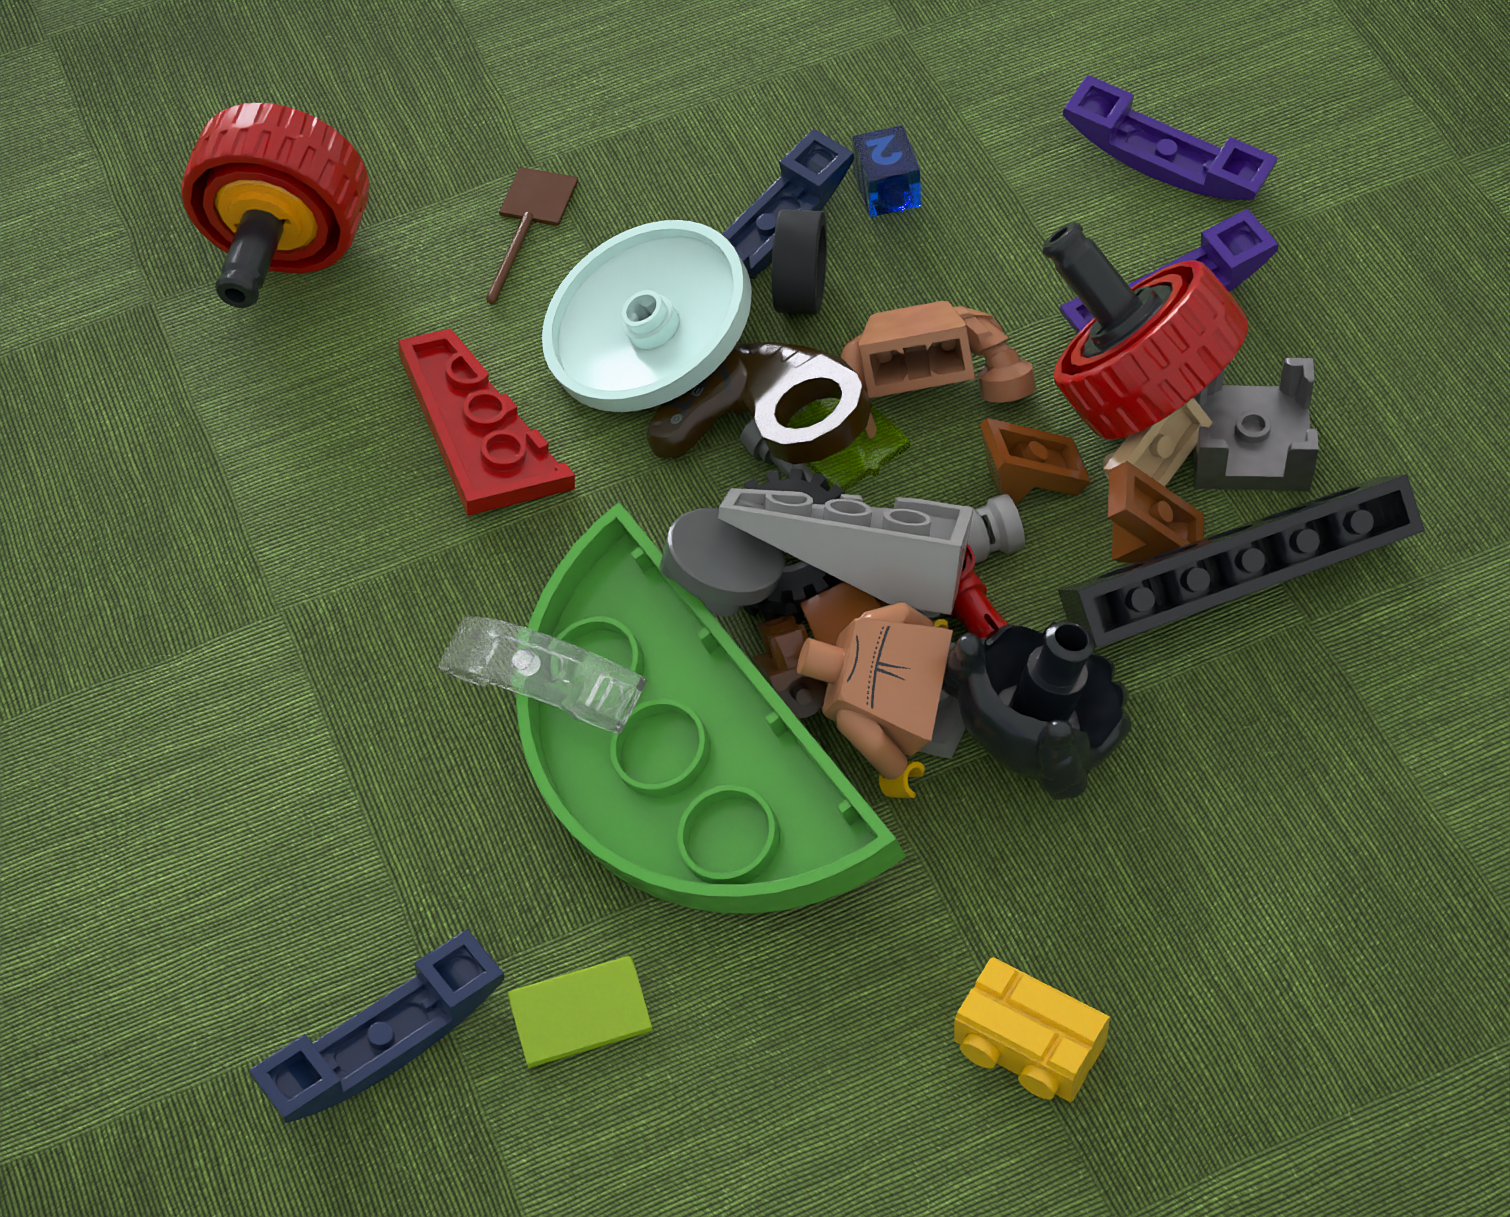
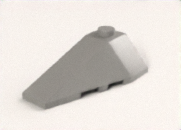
M731 488L719 506L718 518L890 605L904 602L926 617H936L941 613L949 615L952 613L958 594L974 508L895 497L894 508L870 507L863 503L861 495L841 494V499L829 500L825 504H813V498L803 492Z

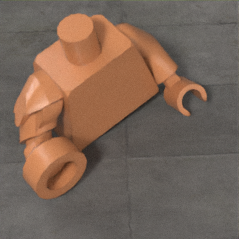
M938 301L875 313L869 317L864 331L843 347L841 358L857 373L869 398L975 379L971 357L972 352L976 356L983 355L986 359V365L978 373L981 397L985 401H1015L1032 394L1036 390L1032 364L1021 359L1015 348L1011 349L1006 344L1010 338L1003 333L1001 325L993 319V316L963 306L953 307L949 301ZM870 413L865 431L868 438L872 439L876 434L877 428L872 413Z

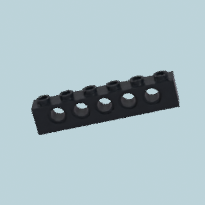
M1407 474L1377 477L1059 589L1058 593L1067 620L1080 624L1087 629L1093 637L1094 648H1099L1424 532L1425 529Z

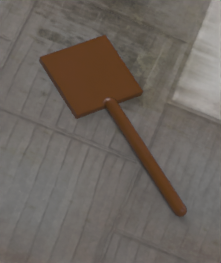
M519 167L499 214L500 216L522 220L487 295L486 300L489 304H494L497 301L532 221L559 226L577 186L578 177Z

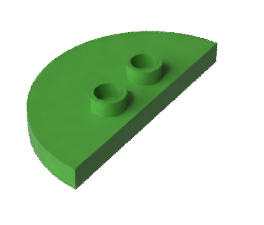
M618 502L601 516L572 546L555 569L541 593L529 621L522 645L516 692L519 734L529 769L539 791L552 812L585 851L610 873L632 887L658 899L691 909L739 914L783 911L818 903L862 885L904 859L906 855L896 837L701 600L661 572L660 562L663 554L622 504Z

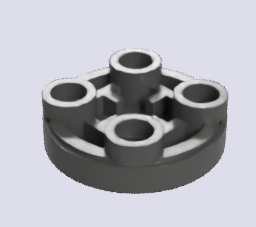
M700 508L686 512L673 522L664 544L660 569L667 578L676 581L688 592L703 599L706 608L720 616H733L739 611L740 606L761 602L775 591L785 565V557L782 550L719 519V508Z

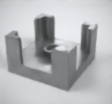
M1286 358L1283 361L1279 386L1223 385L1224 369L1205 389L1194 397L1213 422L1209 428L1199 426L1197 444L1193 449L1194 489L1311 491L1319 450L1317 429H1310L1309 416L1314 386L1313 358Z

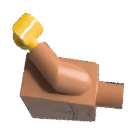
M904 602L864 612L839 634L836 646L807 638L801 649L797 665L798 674L828 682L822 709L823 714L837 723L838 730L880 773L879 785L881 791L890 798H915L916 793L909 788L908 777H922L924 775V765L918 761H907L905 755H914L932 740L953 630L948 629V623L945 619L931 621V619Z

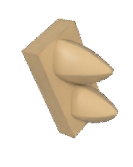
M1193 398L1160 422L1139 433L1128 436L1117 450L1105 456L1103 459L1105 476L1109 480V470L1128 461L1165 487L1196 446L1199 426L1209 428L1213 422Z

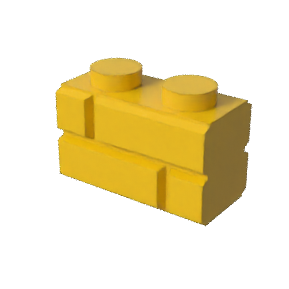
M992 957L978 977L975 987L970 990L956 1014L954 1042L960 1044L961 1052L973 1063L989 1069L994 1068L998 1064L1019 1075L1018 1080L1020 1084L1032 1094L1048 1100L1053 1099L1054 1095H1057L1071 1103L1106 1044L1110 1016Z

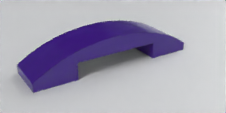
M1086 75L1064 107L1063 116L1100 149L1153 179L1189 192L1222 199L1254 200L1277 163L1278 157L1232 137L1228 138L1221 149L1131 109L1134 98L1133 94L1090 75Z
M1247 208L1201 232V247L1128 285L1131 288L1152 274L1176 263L1196 260L1208 266L1230 292L1249 278L1278 251V243ZM1078 297L1060 306L1061 314L1077 334L1094 318Z

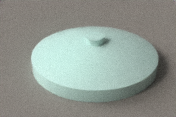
M665 220L640 225L624 231L602 243L585 256L569 272L555 292L545 315L542 330V347L547 365L562 387L573 398L591 408L611 412H629L651 408L677 398L694 388L714 372L739 340L745 328L751 307L752 289L748 271L731 243L716 230L700 223L683 220Z

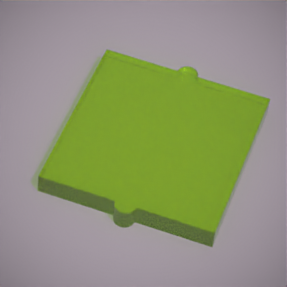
M825 398L818 402L814 401L807 404L806 410L790 419L787 428H805L823 421L834 412L841 399ZM873 405L871 413L877 430L872 439L868 438L864 429L849 447L822 461L805 463L814 473L825 476L830 488L837 484L846 491L868 475L877 476L880 473V467L910 448V440Z

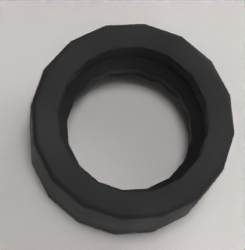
M790 209L779 211L774 232L771 271L772 302L777 313L816 315L820 312L825 286L827 258V226L823 211Z

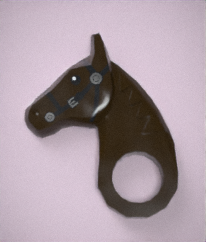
M758 342L736 344L726 359L705 380L681 396L661 404L649 423L647 441L654 455L660 458L680 457L695 446L701 437L713 428V421L733 410L736 416L749 412L755 418L762 437L774 458L794 465L817 462L851 445L867 427L872 404L857 373L841 357L812 347L787 343ZM825 398L841 399L834 412L823 421L805 428H786L792 416L805 405Z

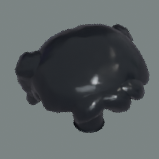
M1071 621L1052 622L1043 633L1025 626L1007 624L1001 627L990 639L988 637L979 639L974 633H966L958 639L957 645L948 652L941 689L958 700L963 722L970 735L991 754L994 760L1009 771L1029 779L1040 780L1043 788L1055 800L1075 798L1081 795L1087 788L1089 771L1102 763L1122 743L1131 729L1130 718L1123 710L1129 699V690L1120 681H1112L1115 674L1113 662L1100 655L1093 654L1095 647L1093 637L1080 624Z

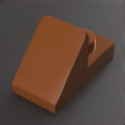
M986 418L980 424L987 465L998 496L1005 493L1008 494L1015 506L1034 487L1078 496L1091 482L1073 438Z
M1128 461L1109 470L1108 518L1113 521V560L1136 563L1204 539V514Z

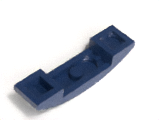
M813 128L779 161L781 176L722 233L743 261L750 279L772 263L774 232L779 211L783 209L821 211L853 163L854 152Z
M468 929L414 963L415 977L312 1043L306 1034H303L249 1069L250 1076L285 1123L303 1119L326 1110L385 1079L442 1039L492 994L505 979L504 972Z

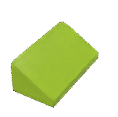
M631 956L615 959L508 992L510 1006L528 1068L653 1031Z

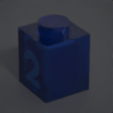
M900 125L852 136V149L854 152L853 173L869 216L875 217L921 206L920 167L904 126Z

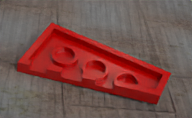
M451 328L398 340L400 360L467 516L575 489V474L565 462L559 464L548 451L549 443L537 429L530 430L517 415L515 403L506 393L500 394L489 382L487 370Z

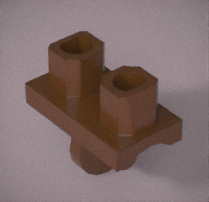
M792 614L758 624L765 653L753 657L756 669L797 718H806L817 713L824 704L826 684L824 681L797 673L800 652L808 638L805 627L802 624L797 625L796 619Z

